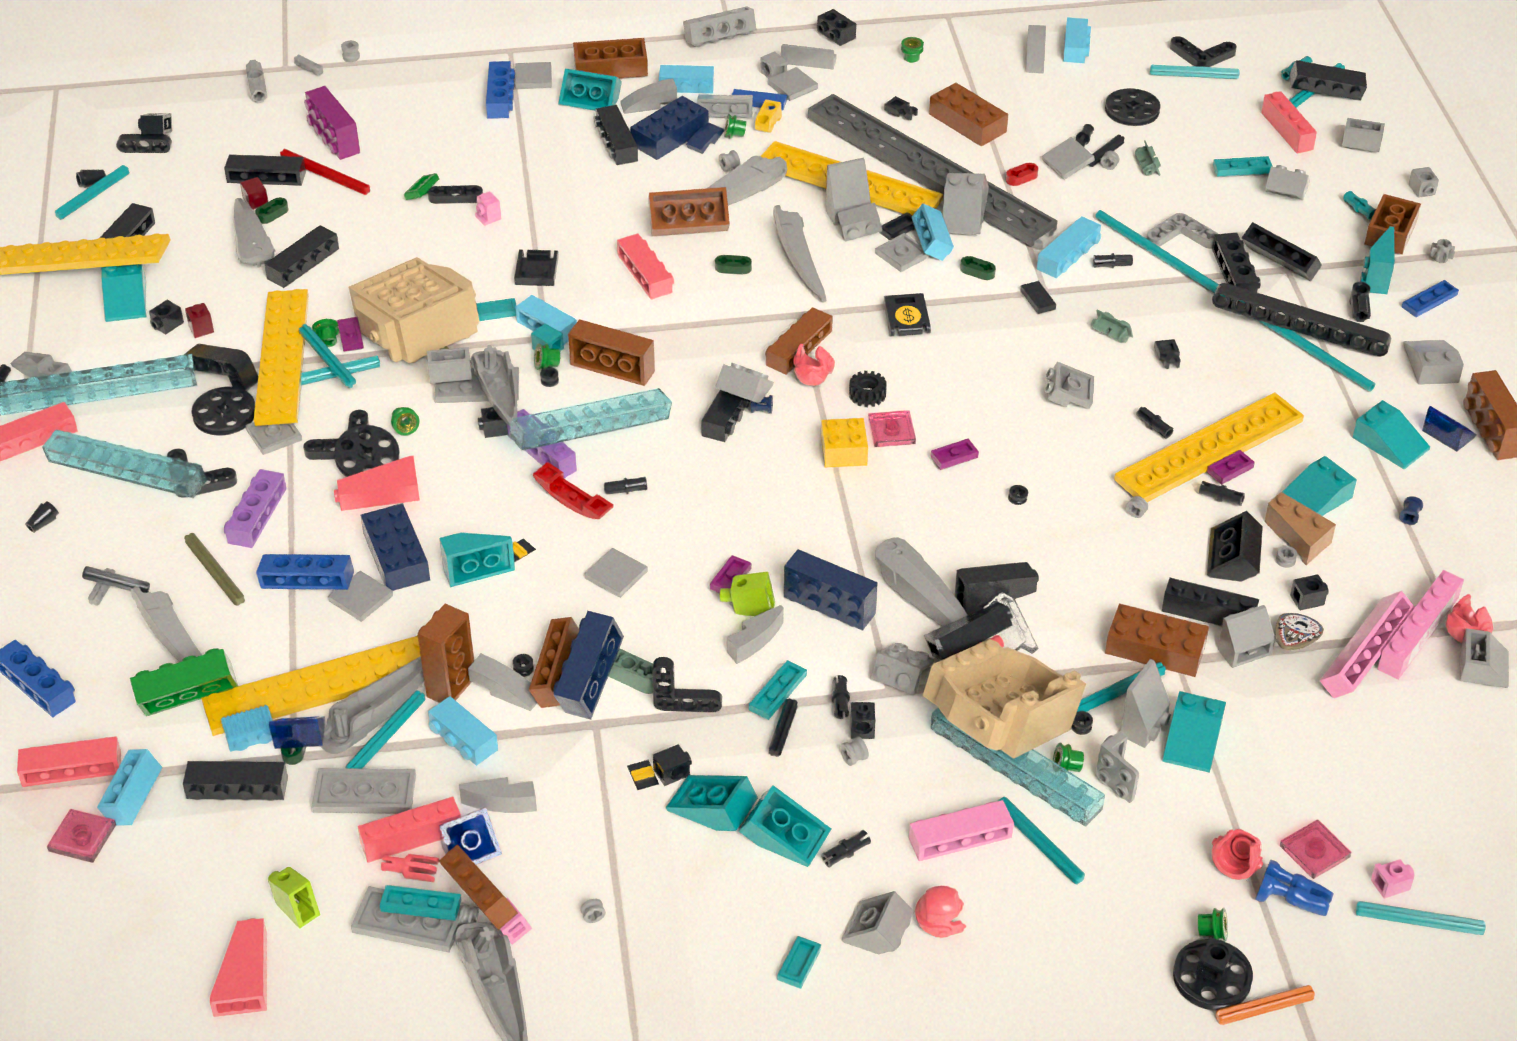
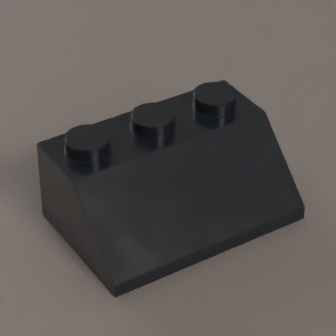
M1247 510L1211 528L1207 576L1209 578L1242 582L1260 573L1263 526Z

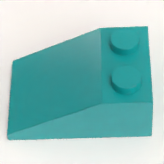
M1390 226L1370 248L1369 256L1364 258L1363 268L1366 269L1365 272H1361L1360 282H1365L1370 286V293L1388 294L1395 264L1394 227Z
M143 264L101 267L105 321L146 318V277Z
M1381 400L1356 420L1352 438L1404 470L1430 450V445L1404 414L1384 400Z
M1323 456L1311 463L1282 493L1324 516L1353 498L1357 479L1327 456Z
M460 532L439 538L443 570L450 588L515 571L511 536Z
M1179 691L1162 762L1210 773L1226 702Z
M688 775L666 806V809L671 813L716 831H736L757 801L758 796L747 776Z
M772 785L760 797L738 832L761 848L809 867L832 828Z

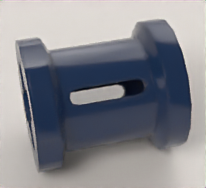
M773 395L764 397L759 404L751 401V413L766 411L772 414Z
M1409 496L1403 502L1404 509L1401 510L1399 519L1404 524L1415 525L1418 523L1419 512L1422 511L1424 503L1416 496Z

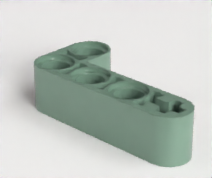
M619 649L608 677L642 693H653V663L623 649Z

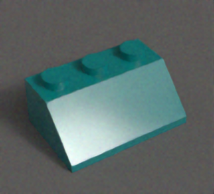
M565 68L558 104L596 111V108L616 105L622 81L615 76Z

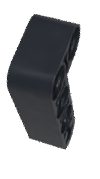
M198 343L182 356L183 363L189 369L228 376L233 387L248 391L258 382V374L251 358L243 350Z

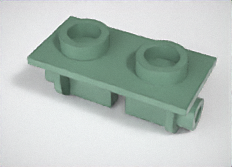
M1144 140L1145 146L1138 147L1135 151V156L1144 174L1152 175L1157 171L1160 176L1161 174L1158 169L1161 167L1160 161L1152 145L1148 147L1146 140Z
M1096 310L1098 318H1094L1091 322L1094 330L1106 335L1110 329L1111 331L1108 336L1120 343H1126L1129 336L1134 337L1131 325L1128 322L1114 318L1109 312Z

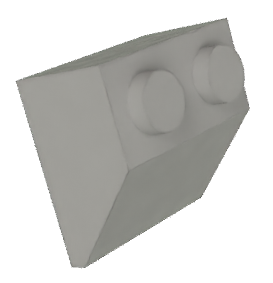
M896 891L862 900L859 902L841 940L846 944L878 955L893 952L901 945V939L905 930L910 925V919L914 910Z

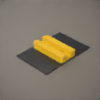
M524 538L518 542H513L514 563L536 550Z
M649 759L627 765L637 791L659 785Z

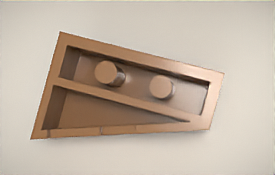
M1282 492L1268 503L1264 521L1280 539L1284 538L1290 544V547L1297 551L1303 558L1302 562L1306 566L1332 543L1336 524Z

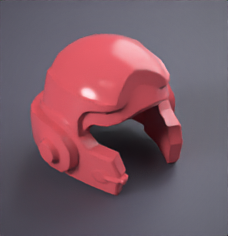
M800 344L793 359L795 365L794 373L798 380L805 385H820L825 381L828 374H832L835 367L834 358L823 347L818 346L815 350L816 359H813L805 354L804 346Z
M1467 594L1454 605L1453 611L1447 615L1446 628L1453 639L1462 643L1466 628L1492 633L1493 623L1486 607L1478 608L1474 612L1471 607V595Z
M1231 829L1224 836L1220 835L1218 838L1213 839L1212 859L1216 868L1224 875L1237 880L1247 879L1258 869L1262 868V846L1258 837L1242 829H1235L1234 831Z
M942 885L926 890V893L918 900L915 909L919 927L925 932L940 938L963 932L966 925L961 920L951 921L959 915L964 906L958 891L952 887Z

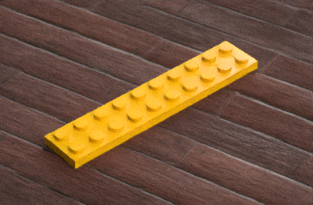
M774 141L761 155V157L767 159L781 157L787 163V173L785 176L827 189V165L840 162ZM866 170L870 201L875 203V205L902 214L908 212L913 216L922 203L936 209L943 201V194Z
M155 233L145 236L135 235L133 237L118 236L107 239L65 240L56 243H28L18 246L8 245L0 247V275L159 263L171 239L169 234Z
M308 289L276 290L267 294L254 412L255 426L298 423L305 339L299 333V328L307 323Z
M1274 392L1115 473L1114 480L1133 497L1140 496L1146 502H1149L1205 473L1208 470V466L1239 450L1245 452L1303 422L1304 415Z
M411 637L254 681L225 692L213 693L201 698L212 736L224 733L221 722L222 717L226 718L232 714L236 715V713L240 714L246 710H254L260 706L264 707L267 705L272 719L348 698L349 695L358 692L419 658L421 655L418 637Z

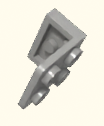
M895 643L878 652L871 679L913 695L917 691L922 671L932 666L934 659L929 657V654L926 652H915L908 649V646L905 644Z
M1121 730L1114 736H1108L1101 744L1095 776L1103 784L1108 785L1120 798L1131 803L1135 800L1139 771L1124 759L1128 735Z

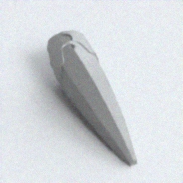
M757 155L752 156L708 188L726 187L729 206L760 191L763 192L781 181L787 173V163L781 157L767 159Z
M236 198L234 203V234L237 257L241 263H252L253 266L257 265V268H259L261 264H264V261L273 258L276 251L253 209L242 198Z
M780 205L774 206L773 216L788 258L807 286L822 302H826L825 290L815 268L803 232V217L798 212L782 210Z
M487 345L484 351L472 354L470 363L475 377H478L481 387L494 410L510 427H514L517 425V389L514 366L511 363L509 351L502 352L497 350L496 347L492 348L491 345Z
M893 537L877 546L875 560L881 568V574L884 575L886 583L898 592L902 598L941 626L968 616L948 586L924 560L922 555L905 539Z
M139 586L131 589L132 598L136 602L137 608L141 611L146 623L158 640L179 662H182V659L194 655L198 657L202 655L178 619L168 593L162 591L143 593Z
M421 656L358 692L349 695L348 698L332 705L329 709L327 725L317 736L320 747L331 754L343 752L365 738L369 732L390 717L424 682Z
M487 922L461 925L454 935L461 961L465 963L474 989L492 1025L502 1041H528L515 958L512 956L508 936H500L497 929Z

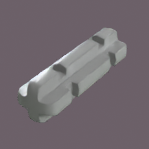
M300 54L294 57V64L315 75L323 74V66Z
M105 569V571L115 573L114 569ZM96 583L92 589L93 591L88 596L89 603L98 606L110 586Z

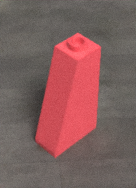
M414 455L337 480L338 489L334 490L335 502H340L341 511L419 501Z
M264 918L237 921L210 995V1005L214 1017L267 1011V931Z

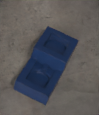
M708 122L693 134L686 145L689 149L703 154L711 143L715 145L723 134L724 128Z

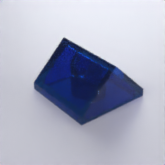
M1429 406L1422 429L1424 433L1456 452L1476 437L1477 434L1466 426Z
M325 716L280 718L269 721L274 749L323 746Z
M486 808L439 825L441 846L445 854L458 844L476 865L502 855Z

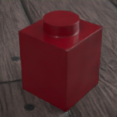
M258 177L240 182L242 197L252 209H256L268 202L266 188Z
M205 303L185 308L188 326L194 338L214 333L211 314Z

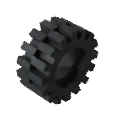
M864 370L863 374L860 371L857 372V375L854 374L850 378L849 398L854 404L858 402V406L861 407L864 404V407L868 408V405L875 407V403L879 406L881 401H885L887 381L884 376L881 377L880 373L875 375V371L868 373V370Z

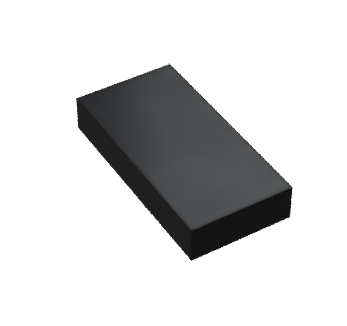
M906 212L881 225L882 231L879 233L888 240H892L903 233L907 234L916 229L912 215Z
M1039 281L1021 285L1020 291L1037 314L1056 310L1055 301Z

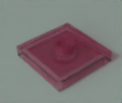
M910 410L868 413V422L874 447L916 444V435Z
M70 809L47 845L48 852L94 863L116 827V822L114 819Z
M1318 819L1282 839L1279 845L1312 879L1351 858L1352 854Z

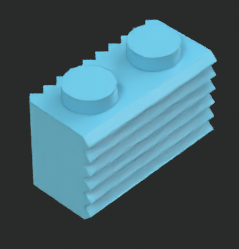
M267 705L221 718L230 752L236 750L243 751L250 746L267 744L271 740L277 739L275 726Z

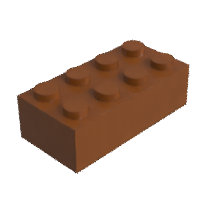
M644 38L573 42L575 70L615 76L619 79L648 76V59Z
M957 82L930 96L929 115L981 147L1007 132L1009 114Z
M726 187L649 192L648 205L651 236L729 230L730 221Z
M581 319L577 321L568 334L570 365L642 386L648 383L655 372L654 340Z
M1497 370L1472 373L1471 380L1468 383L1466 398L1463 400L1465 410L1469 412L1472 422L1476 424L1481 437L1485 439L1489 451L1493 453L1496 460L1517 458L1516 401Z
M445 603L439 610L434 612L427 624L419 629L417 635L426 697L438 703H441L449 696L455 701L472 683L469 679L468 668L474 662L469 613Z
M1119 603L1108 633L1105 654L1142 664H1147L1152 659L1155 663L1161 662L1166 667V670L1196 677L1206 646L1209 626Z

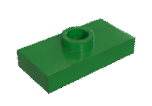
M438 174L423 175L405 192L406 200L420 198L427 194L428 190L440 179Z

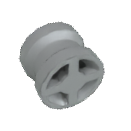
M348 40L341 44L344 61L355 62L360 59L358 42Z
M735 150L729 151L728 154L722 153L719 155V164L724 172L730 171L731 168L735 169L741 164L739 155Z
M856 737L852 742H844L840 745L842 757L849 766L856 764L857 760H866L869 757L868 748L861 737Z

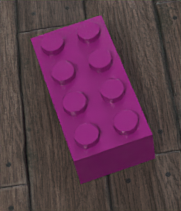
M326 86L306 91L304 105L308 111L306 116L307 122L310 126L314 127L316 134L322 137L324 144L330 147L332 154H335L339 160L359 154L360 147L356 122Z

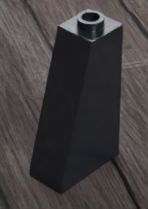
M1028 562L961 568L956 571L954 596L967 615H970L997 602L1005 603L1035 593L1037 591L1039 575Z
M997 602L925 634L924 637L932 656L941 661L1013 626L1011 622L1013 615L1007 605L1005 606L1003 603Z

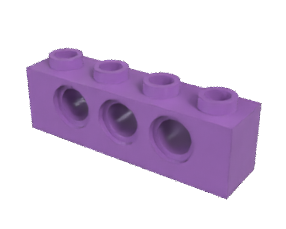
M525 409L517 412L516 426L510 427L507 424L508 437L542 466L549 462L564 472V478L577 472L576 453Z
M259 469L256 476L251 479L250 486L242 494L238 506H235L230 520L224 525V534H226L228 544L247 548L254 547L287 489L284 473Z

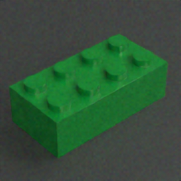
M219 648L210 649L204 655L198 657L194 655L185 657L179 663L163 664L157 670L140 671L130 678L136 703L146 716L200 700L213 693H221L238 687L231 660L224 649L219 650Z

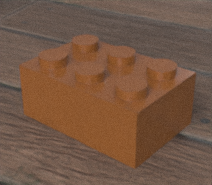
M1383 194L1368 226L1364 245L1372 247L1391 226L1394 227V251L1403 255L1416 226L1422 203Z

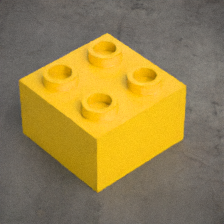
M864 418L821 420V443L825 468L867 466L868 442Z

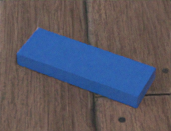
M734 89L732 95H753L752 107L761 108L766 99L781 102V110L783 111L787 102V95L742 89ZM769 106V109H775V107Z
M1443 280L1405 300L1402 303V308L1417 318L1456 297L1459 289Z

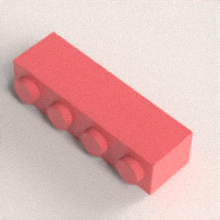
M1281 91L1265 94L1261 112L1297 154L1314 150L1317 131Z
M638 233L617 240L619 258L651 300L672 293L674 278L665 269L663 262L658 260L656 253L648 247L646 240H643Z
M66 403L56 404L1 425L0 461L78 432L74 415Z
M117 736L18 749L17 773L21 785L26 787L115 775L121 764V749Z
M454 797L357 826L360 843L367 863L382 859L384 855H395L463 833L461 814Z

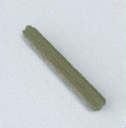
M190 533L185 535L184 539L187 546L232 603L236 606L244 603L243 593L196 534Z

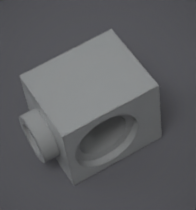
M775 51L760 57V72L768 79L787 71V61Z
M1430 166L1416 168L1411 171L1408 185L1418 198L1436 195L1439 179Z

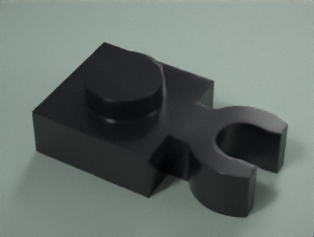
M897 96L884 104L885 111L898 117L904 115L907 120H912V114L918 115V108L910 106V102Z
M1175 339L1155 341L1154 349L1159 360H1165L1164 367L1169 369L1170 363H1173L1177 368H1180V351Z

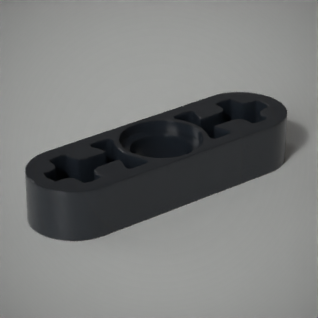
M121 134L118 137L116 147L123 153H167L171 148L172 140L165 134ZM146 141L149 146H142L139 142Z
M478 185L432 186L428 190V200L433 204L477 203V196L483 194V188Z

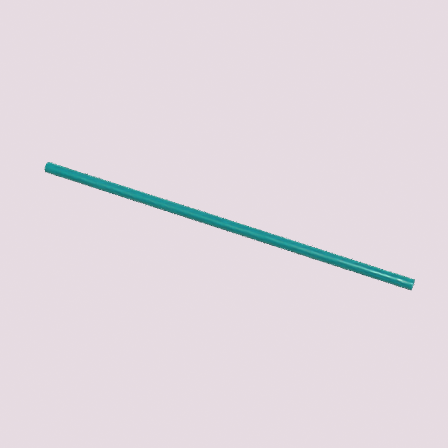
M1099 210L1096 213L1095 217L1208 290L1213 293L1219 285L1215 281L1104 211ZM1259 321L1369 392L1374 389L1375 382L1294 331Z

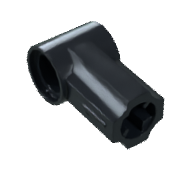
M1365 282L1353 284L1349 299L1352 307V318L1356 319L1357 322H1364L1371 317L1369 298L1371 288Z

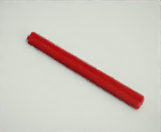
M288 149L280 151V156L304 157ZM304 157L306 170L363 195L370 193L369 184Z

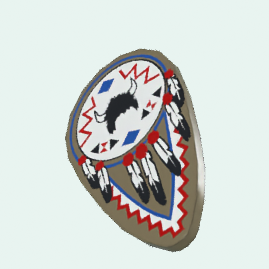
M1284 613L1277 620L1275 639L1282 649L1300 650V648H1304L1317 641L1323 635L1324 628L1318 621L1309 616L1299 613Z

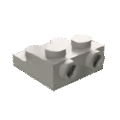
M1057 361L1054 367L1049 368L1047 371L1046 379L1049 382L1045 387V393L1048 394V400L1067 407L1072 402L1078 406L1090 409L1093 404L1095 376Z

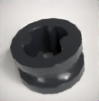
M553 367L542 369L540 372L541 384L545 387L556 386L559 383L558 370Z
M1022 485L1010 487L1009 502L1015 505L1026 503L1029 494L1028 489Z
M519 654L514 657L512 661L515 672L523 677L533 673V658L530 655Z
M1085 711L1076 712L1071 727L1072 731L1079 735L1090 733L1093 724L1092 715Z

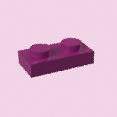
M358 317L337 320L343 352L363 349Z
M969 438L931 450V458L940 470L976 459L979 456V451Z
M1239 450L1208 466L1207 473L1222 485L1253 469L1255 461Z
M731 555L710 582V590L720 593L721 588H731L733 577L748 574L752 569V563Z

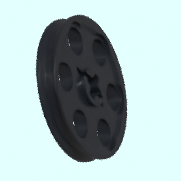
M1124 88L1108 95L1105 112L1109 118L1117 123L1128 126H1143L1154 122L1159 117L1161 104L1159 99L1148 91Z
M227 386L209 390L199 396L192 406L191 413L194 424L200 431L206 434L216 436L234 434L246 428L245 425L252 423L254 420L255 401L249 392L238 387ZM215 397H221L219 400H212ZM236 397H242L240 400H233ZM202 409H208V411L204 413L198 412ZM243 409H249L246 413L240 412ZM210 421H214V422H215V423L212 424V425H206L207 422H210ZM231 421H235V422H236V423L233 424V425H227L228 422H231Z
M359 425L348 429L338 438L334 449V459L339 471L344 476L349 477L363 472L367 468L372 469L384 465L381 462L384 458H390L392 461L399 460L400 450L398 442L387 430L374 425ZM361 433H367L371 437L369 439L363 440L359 437V435ZM386 440L390 442V445L382 447L379 445V442ZM344 443H350L353 448L345 450L341 446ZM353 461L355 466L351 468L345 467L344 462Z
M1209 939L1193 941L1180 950L1175 959L1173 979L1180 994L1190 1003L1203 1009L1217 1011L1218 1009L1240 1004L1246 999L1253 981V970L1248 958L1237 947H1235L1231 964L1220 985L1195 975L1198 962H1190L1186 958L1187 955L1194 954L1200 959ZM1238 965L1245 972L1241 974L1234 973L1231 967ZM1183 975H1190L1195 979V982L1186 983L1181 977ZM1234 986L1240 990V993L1237 995L1230 994L1226 988ZM1210 991L1215 995V998L1211 1000L1206 999L1201 993Z

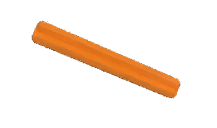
M1310 985L1218 1009L1215 1015L1218 1023L1224 1025L1311 1001L1314 999L1315 993Z

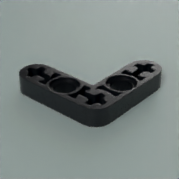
M1181 36L1172 37L1170 41V49L1196 67L1214 66L1234 57L1237 50V45L1230 41L1223 42L1204 51Z
M361 409L352 411L349 415L348 429L359 425H369L368 413ZM363 433L359 437L366 440L368 439V434ZM338 438L311 439L306 441L303 445L305 457L309 460L334 459L335 453L330 449L335 447ZM344 443L341 446L345 450L353 448L350 443Z
M176 448L167 454L174 491L178 497L186 498L234 487L237 484L238 479L233 468L226 467L191 475L185 450ZM180 458V463H176L175 459ZM179 471H185L184 474L176 475ZM203 481H211L208 484H200Z
M658 657L654 660L652 678L655 708L660 711L717 712L722 708L723 696L719 691L710 689H675L674 661L668 657ZM662 668H665L666 673H661ZM665 682V683H668V684H670V685H668V686H662V685H659L658 683ZM683 699H692V700H694V701H693V702H685V701H683Z

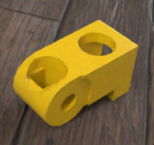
M765 99L756 117V130L772 132L774 124L782 118L781 102ZM769 106H774L775 109L769 110Z

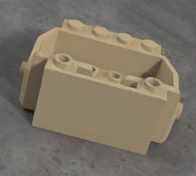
M416 257L348 287L354 313L359 320L361 333L371 339L373 343L388 349L389 357L394 362L402 359L407 363L417 362L420 358L427 355V351L439 350L461 339L469 338L472 334L478 332L479 316L475 299L476 293L473 289L472 281L450 267L428 264Z
M989 639L932 664L923 696L937 705L946 719L985 747L996 751L1000 749L1014 759L1071 730L1086 683L1080 680L1081 674L1075 670L1062 676L1035 657L1008 647L1003 648L998 642Z

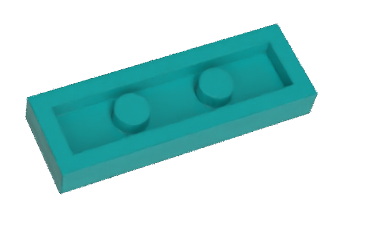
M1269 156L1213 160V168L1217 177L1269 174L1271 166L1273 167Z
M787 660L749 703V711L769 720L805 679L807 669Z
M386 885L380 902V911L456 921L462 899L461 894Z

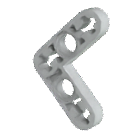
M1176 213L1147 232V239L1160 247L1179 234H1183L1201 246L1212 249L1214 234L1218 233L1187 214Z

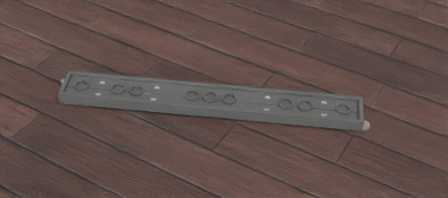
M835 94L829 95L808 108L809 119L930 189L943 194V196L947 173H973ZM987 181L989 190L983 219L1029 246L1043 249V241L1039 238L1043 235L1048 238L1054 235V231L1057 230L1058 220Z

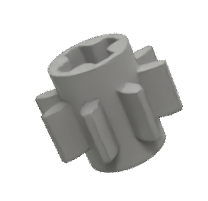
M1439 239L1437 243H1432L1430 256H1434L1433 259L1436 262L1446 263L1448 259L1453 260L1455 246H1452L1450 240Z

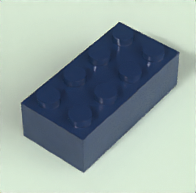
M682 95L632 125L630 132L638 146V150L658 160L688 142L698 129L708 123L709 110Z
M403 503L360 514L364 537L383 584L386 587L395 591L430 581L427 558Z
M799 549L796 550L784 565V597L790 601L797 602L811 610L818 611L862 631L875 616L878 582Z
M587 611L585 618H582L580 621L579 633L577 638L571 643V653L568 660L564 661L560 680L555 683L553 689L555 698L567 714L589 720L593 717L624 639L621 629L612 616Z

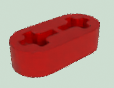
M1024 163L1011 168L1006 172V183L1011 186H1019L1038 177L1039 168L1035 163Z

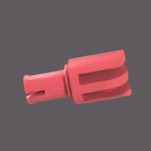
M408 854L405 858L384 855L382 860L386 861V863L381 862V870L402 873L405 879L434 882L435 877L431 875L436 874L437 867L433 865L439 864V858Z

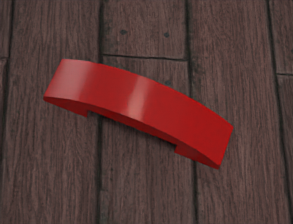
M546 462L533 473L535 480L553 498L580 515L592 519H601L614 507V504L600 495L596 494L592 497L564 479V472L549 462Z

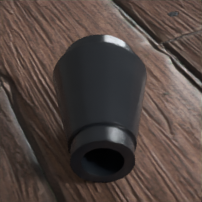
M81 169L80 172H76V181L79 187L87 188L105 177L106 173L103 169Z
M48 501L44 504L40 503L25 525L31 532L35 533L56 520L59 512Z

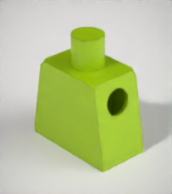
M769 572L736 575L733 577L731 588H721L720 601L733 602L735 613L755 617L774 608L775 598Z
M286 867L280 872L274 871L269 875L268 883L275 903L299 929L321 915L311 883L307 878L291 867Z

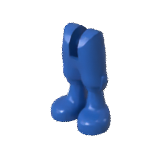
M1270 859L1255 900L1264 902L1272 894L1285 897L1289 904L1321 916L1328 914L1329 904L1334 896L1332 891L1306 878L1304 875L1289 873L1277 861Z

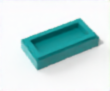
M515 298L476 303L479 321L516 316L515 306L517 305Z
M797 936L777 975V980L801 989L821 951L822 944Z

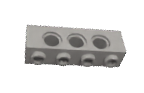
M748 6L683 21L685 40L692 44V46L703 45V42L706 41L717 42L719 38L723 37L725 39L734 38L736 34L748 35L751 31L757 30L754 9ZM738 20L737 26L734 27L735 21ZM722 23V28L718 31V26ZM706 27V32L702 35V30Z

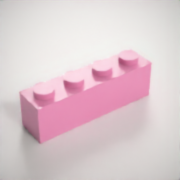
M1003 800L989 802L985 805L965 808L958 812L941 814L938 817L910 823L909 841L918 861H923L1012 838L1014 822Z

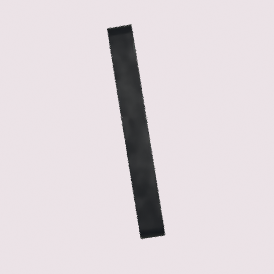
M1219 284L1212 297V303L1217 308L1381 357L1386 355L1391 344V335L1386 331L1231 284Z

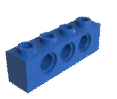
M511 61L489 62L486 94L487 119L509 118L510 111H513L515 69L511 68Z
M263 554L256 574L261 589L348 590L354 574V568L350 555Z
M15 639L0 649V673L52 718L76 702L73 694L75 689L71 682L68 680L64 681L54 668L50 669L40 656L36 657L26 644L22 645Z

